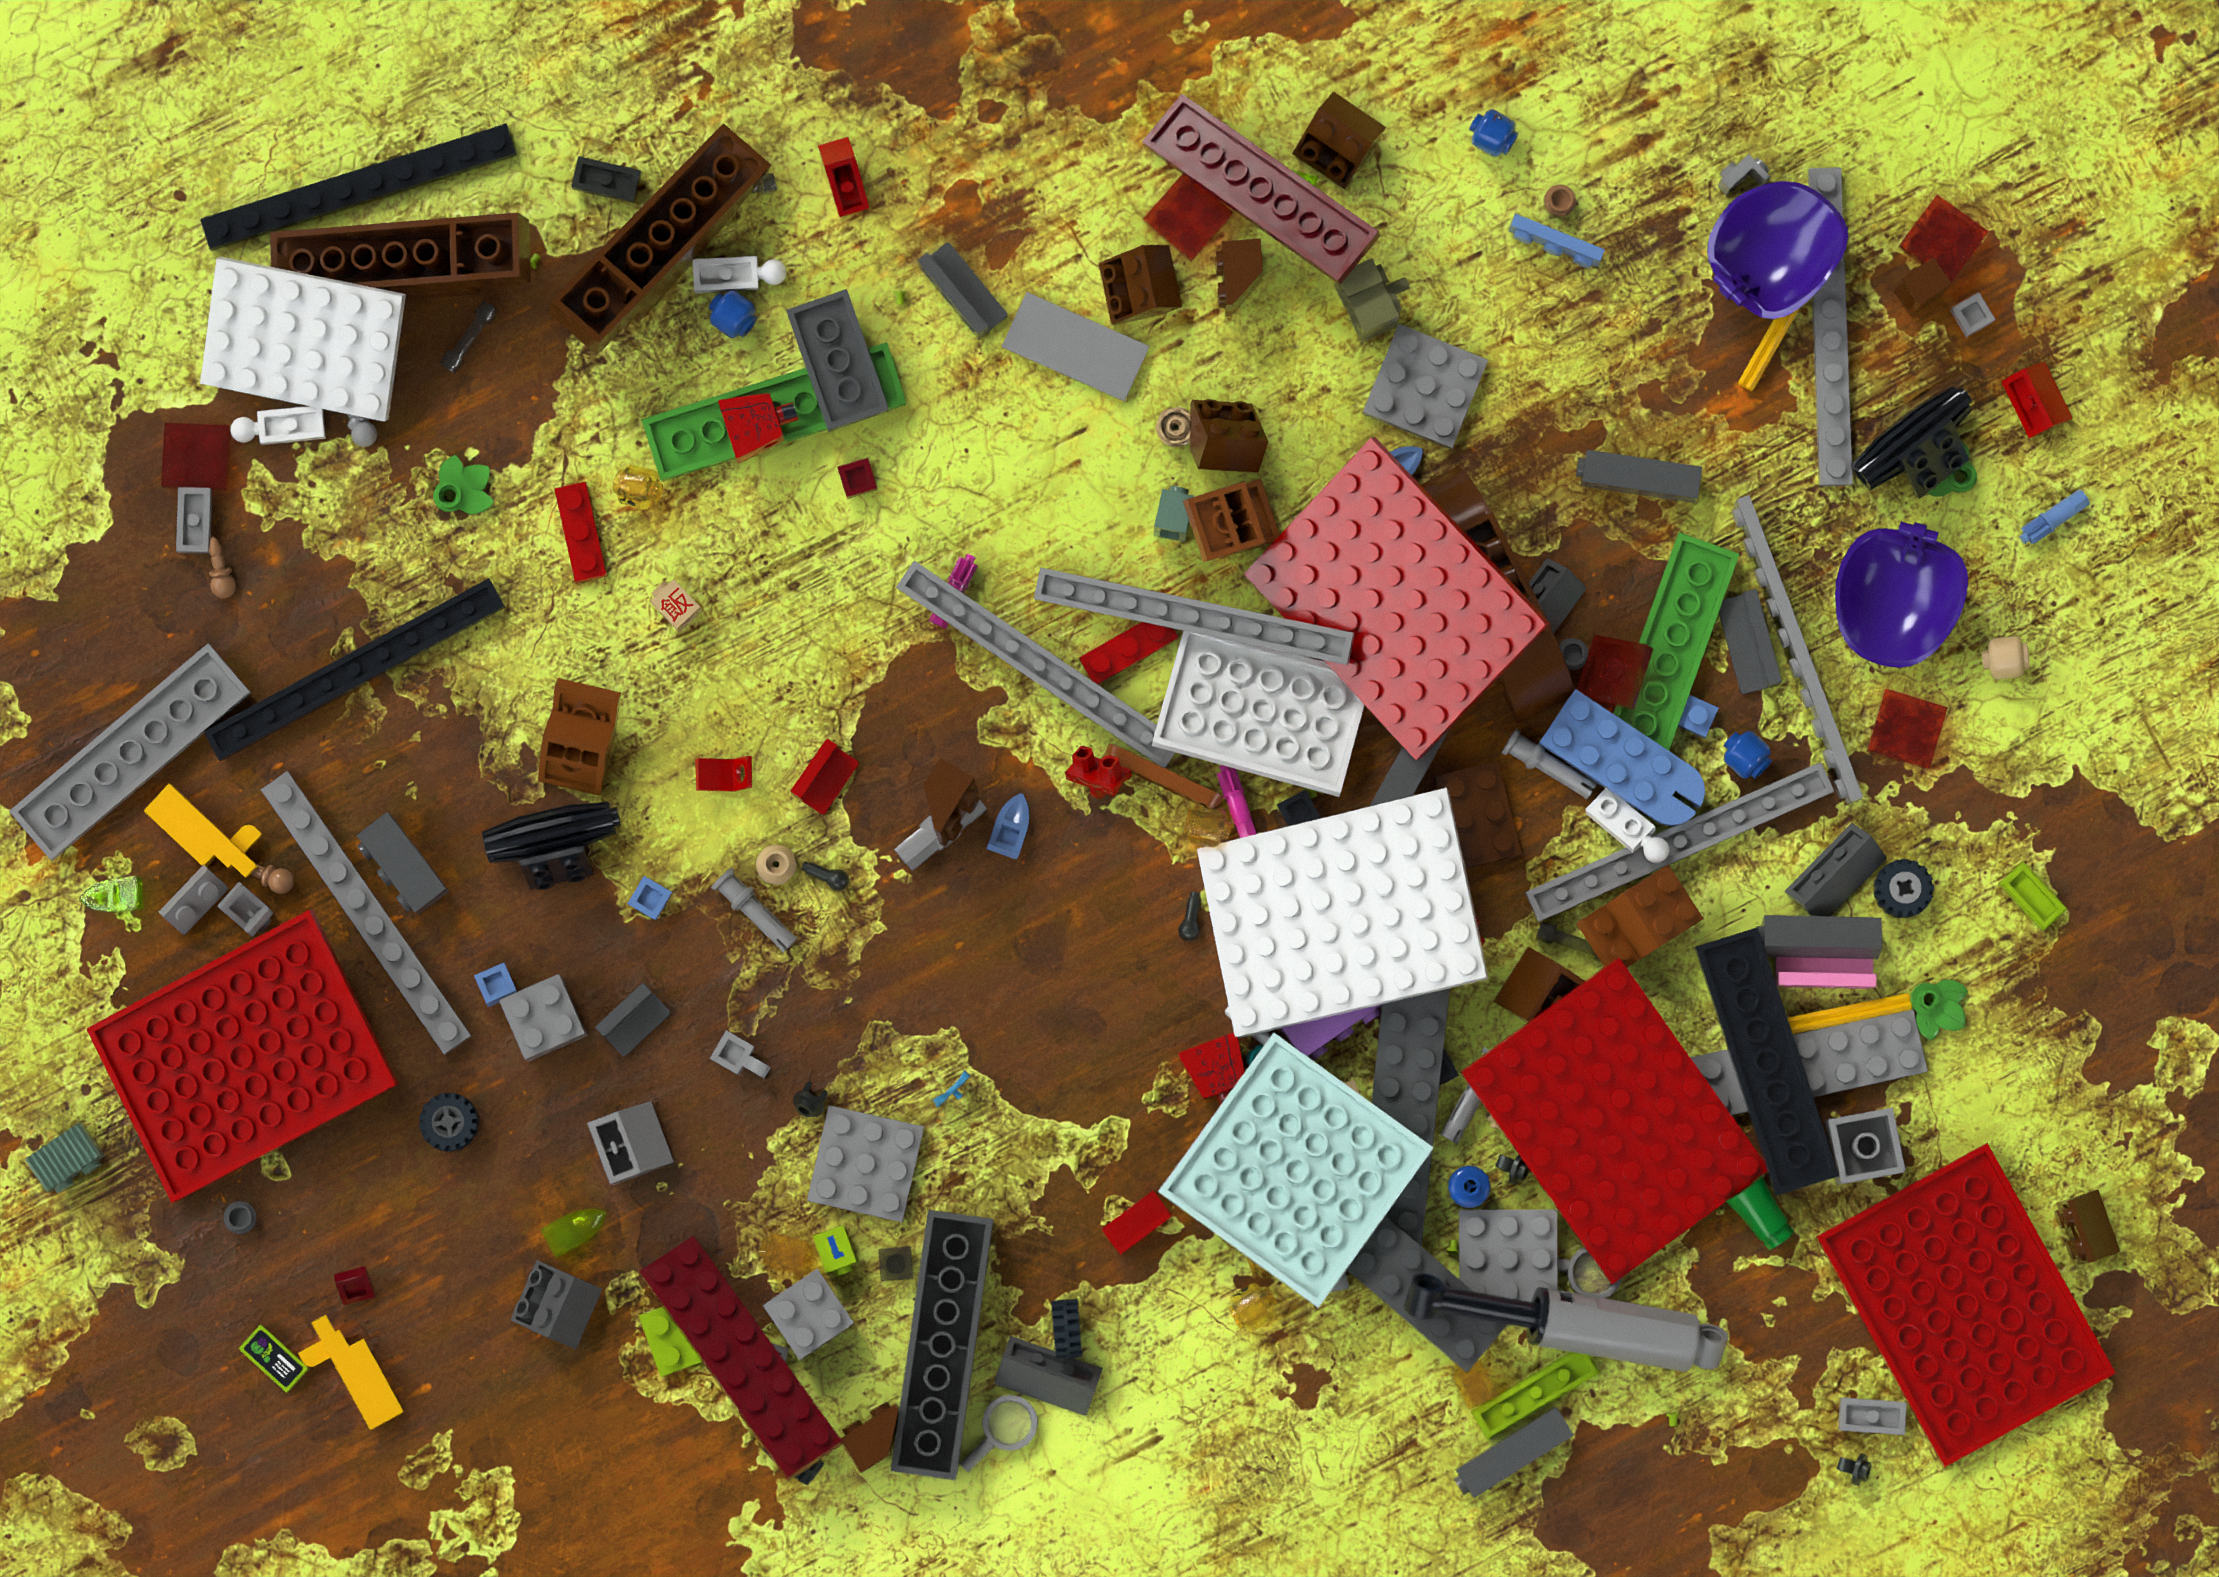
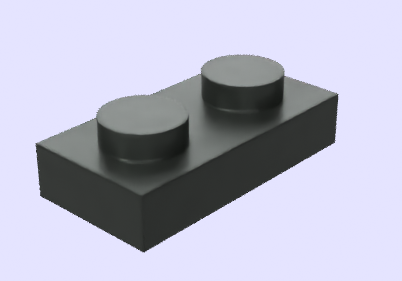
M578 156L571 188L572 190L635 203L642 172L638 169Z

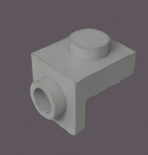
M1748 154L1738 164L1732 161L1721 171L1719 175L1722 179L1718 184V188L1727 195L1749 174L1760 186L1765 185L1770 179V176L1767 174L1769 169L1762 160L1757 157L1753 159Z
M240 882L218 904V907L251 937L256 933L263 932L270 924V917L273 915V911Z

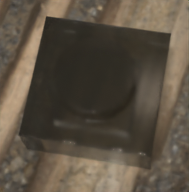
M911 1246L878 1249L881 1282L914 1279Z

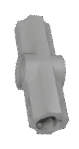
M979 800L971 814L966 813L960 822L963 824L962 830L987 810L981 800ZM931 815L920 824V829L894 849L911 871H914L936 851H942L953 842L949 840L945 847L939 844Z

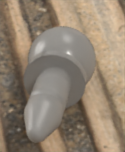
M347 414L350 419L347 426L352 430L351 436L354 443L361 447L372 445L376 441L377 430L369 422V418Z

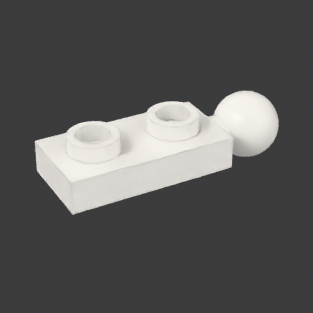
M757 256L693 259L695 293L759 290L758 279H763L770 285H778L784 281L787 274L785 265L776 259L769 260L760 267H758Z
M312 406L257 411L258 422H253L247 417H240L233 421L230 429L232 437L242 443L249 442L255 435H259L261 445L326 439L323 409Z
M1606 788L1585 809L1586 814L1632 853H1635L1642 846L1645 857L1653 863L1662 862L1668 857V843L1663 838L1650 837L1656 831L1655 826L1628 803Z

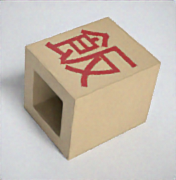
M674 579L669 584L666 581L662 582L652 592L654 598L650 601L651 604L678 633L702 612L701 607Z

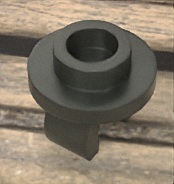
M810 1081L804 1085L802 1091L794 1095L792 1100L797 1112L802 1116L818 1117L824 1110L823 1104L828 1091L824 1089L820 1096H813L809 1092L813 1084Z
M1500 1154L1495 1165L1500 1170L1510 1173L1509 1182L1514 1185L1518 1184L1520 1180L1524 1181L1530 1171L1519 1155L1514 1160Z
M1863 1453L1859 1455L1857 1461L1840 1457L1837 1470L1852 1474V1484L1859 1486L1861 1481H1867L1871 1471V1462H1867V1454Z

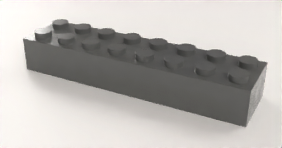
M928 1210L891 1471L957 1480L994 1222L991 1218Z

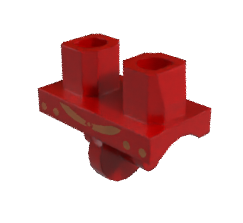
M1080 746L1072 755L1073 764L1065 771L1067 780L1089 787L1091 796L1096 799H1102L1106 794L1115 796L1121 785L1132 777L1131 769L1120 766L1119 758L1112 755L1104 756L1102 759L1094 757L1092 748Z

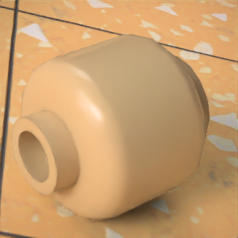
M2018 636L1992 638L1988 643V650H1982L1984 670L1990 669L1991 676L1996 680L2020 678L2024 675L2025 669H2030L2027 643H2022Z

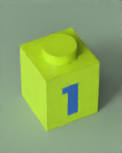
M844 1225L813 1236L827 1274L833 1272L834 1276L838 1277L853 1271L852 1265L858 1263Z

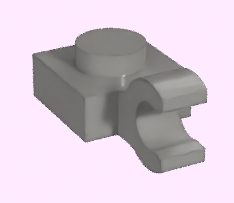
M727 1030L710 1057L711 1060L737 1075H740L745 1067L765 1079L771 1069L768 1065L751 1056L756 1047Z

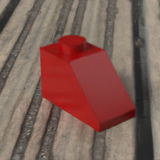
M849 137L818 145L839 218L869 209V203Z

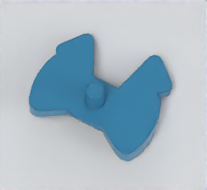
M964 1070L952 1087L944 1094L932 1100L939 1108L952 1094L959 1100L963 1095L957 1089L970 1078V1074Z

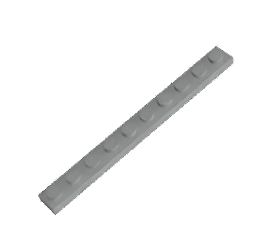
M1841 167L1809 168L1808 187L1824 196L1843 217ZM1843 254L1828 281L1812 297L1819 487L1851 486L1853 484L1845 262Z
M1750 495L1739 498L1734 503L1735 509L1732 510L1733 519L1738 528L1743 527L1747 538L1743 540L1745 551L1749 558L1754 557L1758 569L1754 570L1756 580L1760 588H1766L1769 599L1766 600V606L1772 618L1777 617L1781 628L1777 630L1779 641L1783 648L1788 647L1792 659L1788 660L1791 673L1794 678H1800L1803 689L1800 690L1802 702L1806 709L1811 708L1815 718L1811 720L1814 734L1817 739L1822 737L1826 750L1822 751L1828 769H1834L1838 779L1834 781L1836 792L1840 799L1845 798L1847 805L1859 801L1863 798L1862 792Z
M913 561L896 586L898 590L1155 764L1165 768L1175 752L1151 746L1157 726L1155 723L916 561Z
M1040 568L1034 595L1035 600L1349 665L1355 633L1045 568Z
M1817 763L1692 818L1683 824L1652 836V838H1663L1669 845V855L1662 862L1653 863L1649 861L1644 855L1642 846L1635 853H1632L1628 848H1624L1525 892V895L1537 922L1543 921L1659 870L1668 864L1670 865L1834 792V789L1822 763Z
M287 771L262 788L261 791L443 1054L446 1055L472 1037L291 774Z

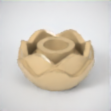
M1175 407L1166 409L1159 415L1156 423V432L1163 443L1171 447H1180L1190 442V413L1185 408ZM1178 425L1179 429L1174 430L1173 426Z
M774 844L767 846L760 852L756 860V868L764 882L782 885L788 882L795 874L797 863L793 852L789 848ZM775 861L779 862L778 867L773 866Z

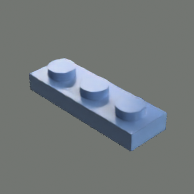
M1516 213L1508 231L1513 233V238L1520 242L1531 244L1533 241L1543 245V250L1552 255L1561 256L1563 253L1571 256L1574 263L1585 268H1591V265L1598 267L1605 250Z

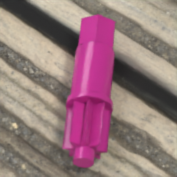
M968 553L965 559L959 557L947 579V583L964 593L965 589H968V585L978 567L973 563L976 557ZM932 613L929 619L930 622L944 629L949 624L934 613Z
M1224 765L1219 766L1221 772L1217 773V777L1223 792V798L1226 799L1233 823L1237 828L1240 838L1256 835L1252 822L1253 819L1244 795L1245 790L1242 788L1237 770L1235 768L1230 769V767Z

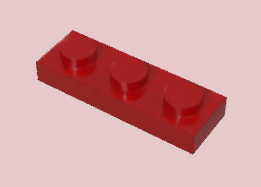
M586 481L554 488L575 583L607 577Z
M1140 622L1079 657V661L1090 680L1099 685L1178 640V636L1173 628Z

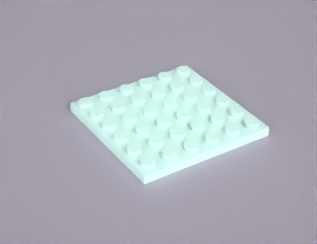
M1273 1033L1158 1192L1319 1308L1433 1150V1147Z

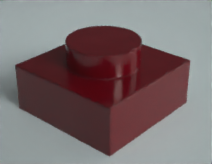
M868 458L837 467L847 499L878 490Z
M366 1266L334 1274L335 1285L343 1306L375 1297L374 1287Z

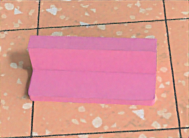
M1775 957V982L1777 987L1873 989L1876 987L1877 974H1873V959Z

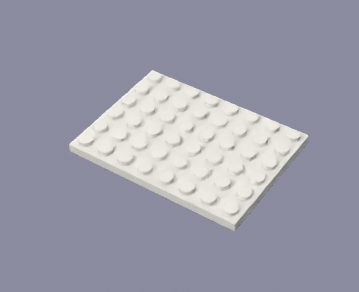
M1447 788L1197 849L1235 1037L1243 1038L1489 979L1450 794Z

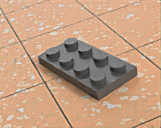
M847 289L787 309L786 312L828 432L889 412Z

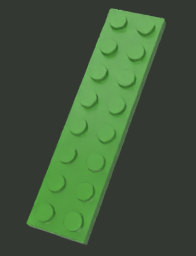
M887 342L868 348L889 410L907 405ZM803 368L641 419L661 482L736 459L718 400L770 393L774 408L793 402L798 420L780 426L784 441L775 446L827 430L807 369Z
M1681 532L1677 534L1613 712L1615 716L1668 751L1740 555L1739 553Z

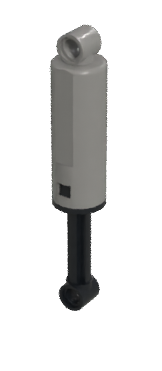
M1419 1273L1413 1276L1404 1304L1405 1310L1410 1315L1420 1319H1430L1436 1313L1442 1312L1527 1327V1341L1529 1345L1687 1372L1693 1364L1704 1369L1717 1368L1728 1341L1726 1331L1713 1324L1700 1325L1697 1316L1694 1314L1543 1287L1536 1289L1532 1301L1529 1302L1444 1287L1443 1282L1439 1278L1427 1273Z

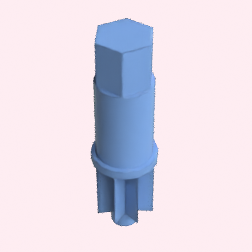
M2078 489L2022 527L2023 534L2019 536L2020 540L2024 544L2028 541L2031 544H2035L2049 533L2054 532L2055 528L2090 505L2088 497L2082 490Z

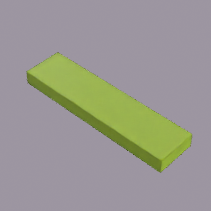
M1569 1352L1472 1410L1471 1413L1485 1437L1489 1440L1600 1372L1590 1355Z

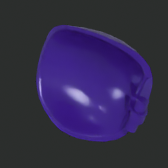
M1779 181L1753 188L1733 200L1713 226L1707 247L1708 260L1715 273L1713 281L1720 287L1719 292L1727 300H1733L1738 307L1743 305L1752 313L1763 318L1776 319L1785 317L1807 303L1828 281L1846 250L1848 228L1844 218L1833 204L1819 192L1804 184Z
M1901 521L1899 530L1878 528L1867 531L1849 547L1840 565L1835 588L1836 614L1839 629L1844 640L1860 657L1878 665L1896 668L1908 667L1928 658L1950 634L1964 607L1968 587V573L1964 561L1955 550L1938 542L1939 532L1927 529V525L1914 522V525Z

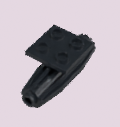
M1953 386L1915 406L1878 435L1851 465L1859 481L1869 490H1873L1905 472L1915 495L1920 499L1953 472L1960 469L1962 465L1970 460L1956 430L1972 412L1970 404L1973 401L1969 394L1961 387L1958 390Z
M609 802L569 804L518 816L482 831V836L489 863L519 861L530 890L535 888L537 890H546L552 888L556 883L565 881L576 883L583 881L586 876L593 875V870L584 847L616 834V827L621 826L617 807L611 808Z

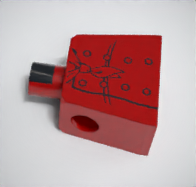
M770 393L718 400L738 464L783 442L784 437L780 426L798 420L793 402L774 408Z
M1234 1032L1178 1053L1180 1062L1201 1098L1207 1100L1216 1096L1220 1106L1245 1073L1238 1037H1235Z

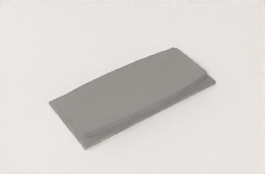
M1026 292L1002 344V348L1124 402L1149 349V346L1028 292Z

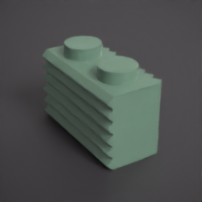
M77 1123L25 1160L46 1192L51 1193L55 1190L59 1194L74 1184L72 1178L83 1172L84 1175H88L101 1166L99 1160L105 1157V1154L85 1124Z

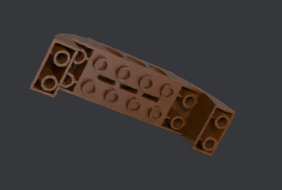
M1457 466L1421 484L1426 492L1547 619L1494 513L1490 510L1468 474L1460 466ZM1551 625L1499 677L1505 688L1503 696L1517 723L1568 699L1574 692L1569 670Z

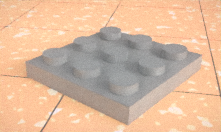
M1399 324L1362 414L1452 450L1488 360Z
M829 1105L807 1201L903 1223L924 1127Z
M1459 1210V1279L1473 1292L1529 1302L1532 1301L1538 1287L1558 1290L1557 1210Z

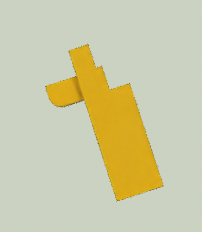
M168 784L144 810L202 866L208 867L214 858L217 857L226 867L231 869L234 866L245 878L258 867L245 854L263 835L256 827L244 825L229 839L172 784Z
M326 1315L313 1321L312 1325L321 1341L298 1353L302 1362L308 1367H315L331 1358L370 1430L404 1413L365 1340L362 1339L348 1346L340 1329L335 1332Z

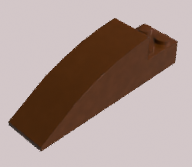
M723 123L550 301L549 314L598 355L632 319L639 323L692 265L693 259L698 258L771 168V164Z
M518 212L270 232L271 267L406 294L405 298L481 295L480 287L531 283L529 219Z

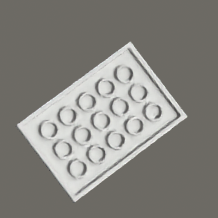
M218 257L216 258L200 384L385 422L389 419L406 294Z
M1183 631L1151 746L1340 797L1364 704L1323 661Z

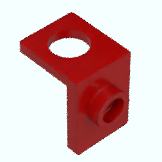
M743 756L735 759H695L696 791L737 792L752 788V756ZM742 766H744L745 776L743 782L741 780Z

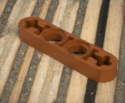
M1109 744L1103 757L1112 755L1119 758L1120 766L1131 769L1132 774L1191 802L1201 803L1211 811L1216 812L1218 808H1213L1219 807L1223 796L1215 791L1116 745Z

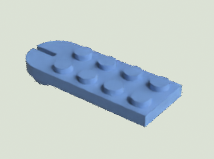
M1576 689L1539 742L1544 748L1662 825L1677 826L1683 824L1696 813L1695 810L1672 796L1675 791L1691 801V805L1696 809L1701 806L1704 800V782L1694 767Z

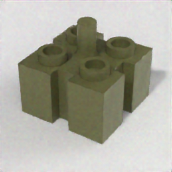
M1372 258L1356 265L1341 285L1336 282L1334 285L1361 343L1396 328L1400 317L1399 312L1402 311L1396 294L1410 288L1405 277L1386 285L1388 278L1382 265L1376 266Z

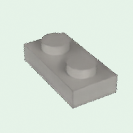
M178 487L177 553L210 554L211 488Z
M203 865L159 913L185 935L229 887Z
M1840 1397L1838 1430L1905 1435L1907 1402Z

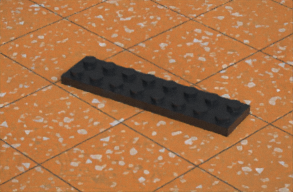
M1758 927L1696 946V955L1775 1196L1838 1177L1839 1174Z

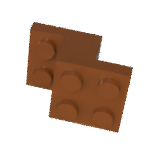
M1261 479L1248 483L1243 481L1183 501L1203 563L1217 558H1227L1271 544L1280 535Z
M561 678L557 679L552 711L542 737L538 773L539 782L601 796L604 787L606 764L616 737L621 692Z
M1668 864L1576 924L1604 967L1618 957L1628 968L1704 918Z

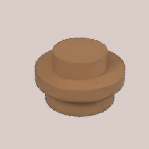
M1554 185L1546 192L1544 205L1551 215L1564 217L1575 208L1576 196L1568 186Z

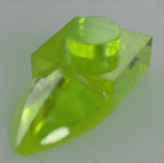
M130 876L98 882L87 889L80 896L79 901L91 909L103 912L121 913L143 910L142 877Z
M599 1209L578 1210L570 1214L568 1213L540 1229L555 1258H558L592 1238L600 1229L607 1213L605 1210Z

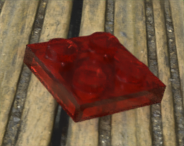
M1182 174L1143 218V222L1192 262L1233 216V212L1212 194Z
M1937 194L1898 248L1922 265L1934 257L1952 283L1989 231Z
M164 423L161 487L178 489V487L211 488L212 490L227 491L231 427L229 425Z
M1594 634L1577 690L1594 702L1634 710L1653 648L1646 644Z
M1885 689L1866 751L1929 770L1948 707Z

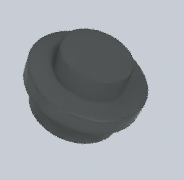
M1569 638L1559 644L1568 670H1578L1585 665L1588 659V649L1581 640Z
M234 1202L224 1212L226 1227L236 1234L249 1232L257 1221L255 1209L247 1202Z

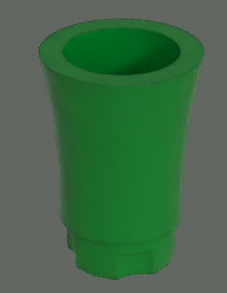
M1763 1175L1726 1201L1750 1227L1758 1240L1763 1241L1768 1250L1782 1244L1794 1233L1792 1227L1787 1223L1789 1221L1771 1194Z

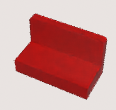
M2045 362L2026 367L2001 381L2029 439L2072 419V415Z
M826 738L790 792L821 815H825L859 766V762L838 748L837 744Z
M1151 1191L1101 1230L1121 1256L1173 1217V1215L1168 1211L1156 1193Z

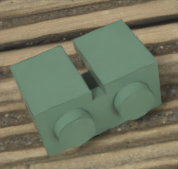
M1170 486L1169 490L1162 489L1154 525V536L1185 543L1190 521L1183 501L1194 497V495L1188 494V489L1177 486Z

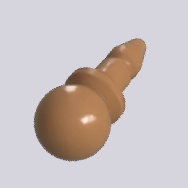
M212 537L210 539L209 553L212 556L211 562L214 569L209 571V576L212 577L210 588L216 597L228 598L236 590V581L230 575L232 572L231 567H225L222 547L218 540Z
M257 864L258 867L251 873L253 877L261 880L262 886H269L277 894L288 893L294 885L292 873L284 868L276 869L273 865L265 868Z

